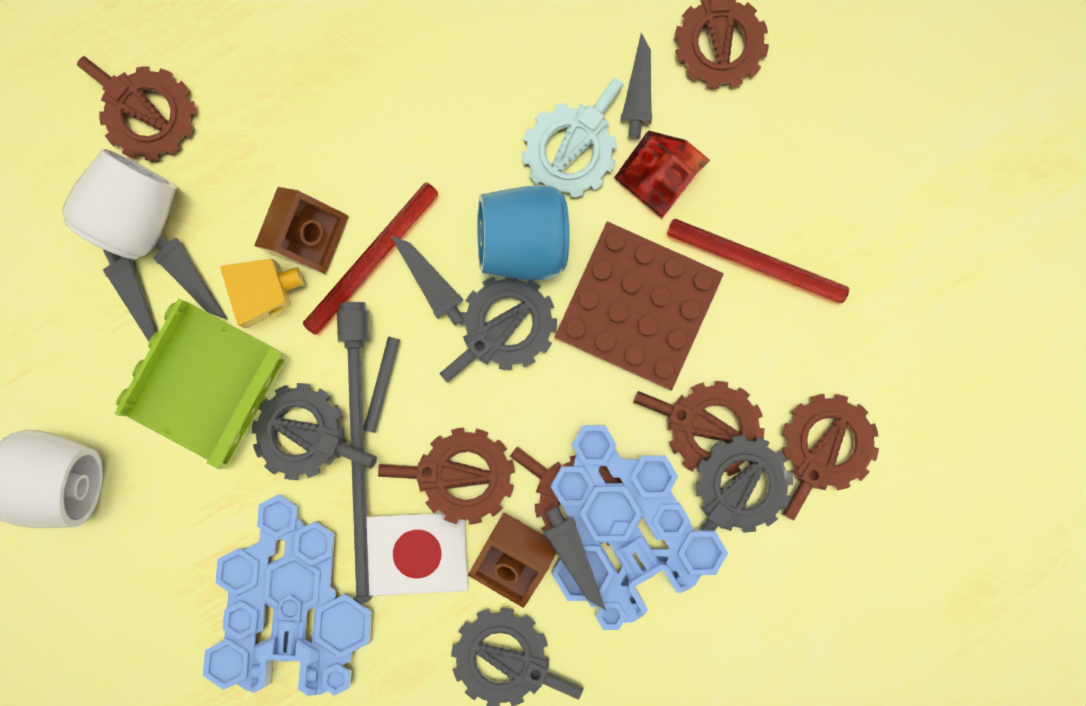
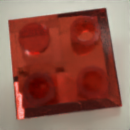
M649 130L614 178L663 218L711 160L685 139Z

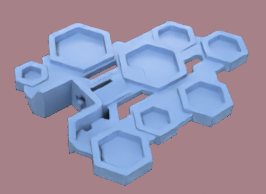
M582 425L572 443L576 452L574 465L561 466L550 486L568 517H573L576 522L579 536L606 610L586 599L560 557L551 573L567 601H588L591 607H599L595 616L603 630H620L623 623H632L644 616L648 611L635 586L663 570L676 593L685 592L697 584L701 575H716L728 552L715 530H694L691 526L690 519L683 507L677 502L671 492L678 475L666 455H641L639 459H621L615 449L617 444L605 425ZM600 466H607L612 477H620L623 483H605L598 472ZM642 517L655 539L665 540L669 549L650 548L638 528ZM600 543H609L622 565L619 572L616 571ZM635 552L644 565L641 568L633 556Z
M281 494L259 504L257 527L260 528L259 542L246 549L238 548L217 559L215 583L228 591L227 609L224 610L223 617L225 635L224 641L205 650L203 676L222 690L237 684L246 691L255 693L271 684L273 660L300 662L298 690L307 696L321 695L327 691L335 696L351 687L352 671L343 664L351 661L353 651L370 643L372 610L362 603L355 601L347 593L336 598V590L331 587L335 533L317 521L305 526L298 517L299 506ZM282 539L285 541L284 557L269 564V557L276 554L277 541ZM267 604L273 608L271 637L256 645V634L264 630L265 608ZM314 608L311 643L306 639L308 610Z

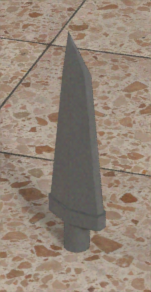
M642 32L620 119L621 123L629 124L628 137L630 139H640L642 124H651L653 117L651 101V49Z
M161 234L155 245L159 251L153 257L154 260L206 312L227 319L183 249L182 243L178 238L168 242L164 235Z
M390 235L437 319L446 314L454 326L461 323L464 319L456 307L463 301L460 294L448 284L410 242Z
M104 249L103 252L110 265L104 268L103 272L149 342L156 332V326L134 269L132 259L121 258V256Z
M557 506L547 510L545 514L552 527L543 532L546 539L549 540L586 599L606 610L574 518L570 517L563 520Z

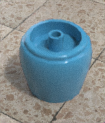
M542 185L521 186L480 194L477 210V245L480 272L522 280H549L558 277L560 272H564L569 255V213L564 194L559 193L558 189L552 186Z

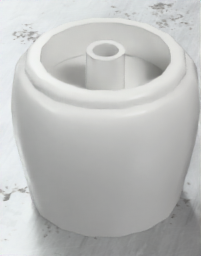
M102 149L77 179L66 197L62 207L65 225L83 239L102 249L124 258L139 259L141 256L149 254L160 238L169 215L176 186L143 165L116 152Z
M25 429L13 432L0 441V521L27 528H74L82 525L91 516L98 503L103 481L102 460L97 451L56 434L40 430Z

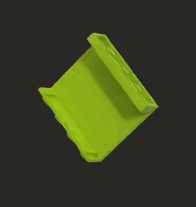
M178 298L176 303H172L166 310L164 315L166 321L160 332H155L148 344L150 350L145 359L140 360L136 364L132 372L134 378L128 389L125 388L118 396L116 401L118 407L114 414L128 417L207 459L206 463L216 469H226L288 355Z

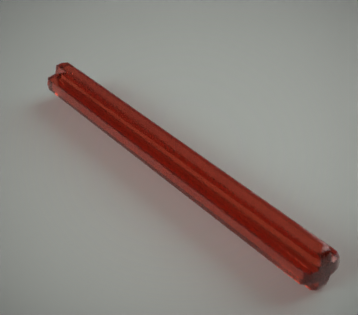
M428 182L423 183L303 321V326L314 335L318 334L340 309L339 303L347 301L395 245L390 235L401 238L438 196V191Z
M676 218L671 221L667 230V234L673 238L835 302L843 303L849 295L850 288L846 285Z

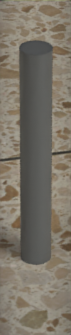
M389 336L387 338L364 425L365 431L376 433L400 339Z

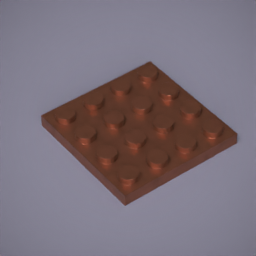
M607 221L554 338L672 391L724 273Z

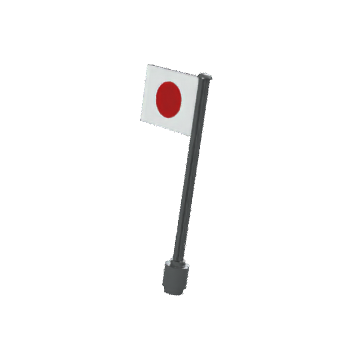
M366 302L339 303L340 310L337 311V340L339 343H344V348L347 349L351 446L365 451L361 348H364V342L370 341L369 310H366ZM351 460L356 596H353L354 600L365 603L370 601L373 596L468 591L465 520L458 519L457 524L450 523L444 520L446 515L443 513L367 516L365 466Z

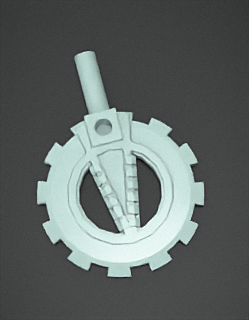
M613 78L593 107L579 104V108H568V103L555 105L556 110L548 114L544 110L534 118L537 123L532 130L527 128L524 134L523 141L527 142V151H522V159L524 165L529 164L532 170L529 177L536 185L541 182L544 186H552L558 189L559 193H570V198L584 196V190L592 187L595 191L604 184L602 177L606 171L612 173L616 160L611 159L612 150H617L615 135L609 136L606 128L610 125L603 114L624 86L620 80ZM568 128L551 165L546 156L547 143L550 137L557 131ZM592 144L593 152L589 164L575 173H563L565 168Z

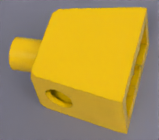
M273 259L220 266L237 325L245 329L291 306L288 290L304 285L298 267L281 272L278 262Z

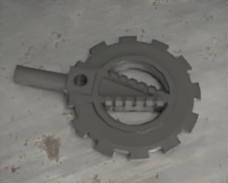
M491 277L482 282L484 287L477 293L472 290L466 299V302L469 303L467 312H461L464 319L461 321V326L466 325L468 334L463 336L468 349L439 373L447 383L476 358L486 365L492 361L499 364V369L512 370V365L522 363L524 368L535 363L536 361L533 357L540 351L544 354L548 351L552 344L548 339L551 332H556L557 318H552L550 309L555 308L549 295L544 298L538 291L541 287L533 280H529L526 283L509 277L495 281V278ZM506 299L521 302L485 323L487 312L493 304ZM530 312L533 324L526 339L518 344L505 345Z
M297 383L296 388L289 389L288 385H285L275 390L276 395L270 400L265 398L258 409L261 413L258 421L253 420L252 434H256L257 441L253 447L257 457L260 458L262 456L267 462L264 467L272 474H276L277 471L285 473L284 479L298 480L299 475L304 474L307 475V478H311L321 473L319 468L325 463L331 465L335 458H340V456L369 468L375 466L377 456L345 444L346 440L343 439L344 429L339 428L338 420L343 418L338 405L332 406L328 401L331 396L323 389L319 388L318 392L310 390L311 384ZM305 408L314 415L318 424L284 419L282 417L292 409ZM277 431L307 452L291 455L284 451L278 442Z
M746 435L731 436L732 442L723 445L719 441L712 446L710 450L713 453L707 461L701 459L697 468V472H701L700 482H695L696 496H702L705 504L701 508L708 517L699 530H716L719 526L722 529L732 531L734 526L742 528L743 533L757 531L756 526L765 523L768 527L778 520L775 515L781 507L787 509L791 500V496L787 495L788 485H793L792 471L787 472L783 464L787 461L784 454L780 450L774 452L768 448L769 441L760 437H756L755 441L746 440ZM741 460L753 461L729 481L727 485L720 488L721 477L725 469L732 463ZM764 470L768 482L763 498L756 504L745 507Z
M501 607L498 613H490V609H486L476 614L478 619L472 624L466 621L458 631L462 636L459 643H453L451 657H456L457 667L452 670L456 681H463L468 688L465 690V693L474 701L479 697L487 701L486 706H500V703L510 702L511 706H516L525 702L523 699L524 695L530 691L535 694L542 687V684L577 700L580 699L584 687L548 672L549 658L544 657L543 649L548 647L544 633L538 635L533 628L536 622L526 614L524 618L514 615V609ZM491 634H508L519 642L523 651L482 641ZM476 655L482 657L483 660L489 662L490 665L500 670L511 680L501 682L490 680L479 669Z

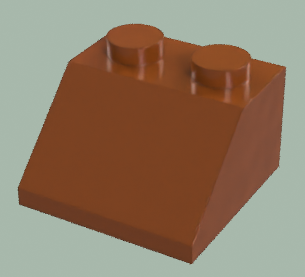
M277 187L254 246L290 262L325 274L348 215L299 190Z
M503 512L467 576L524 608L547 573L557 552L545 535Z

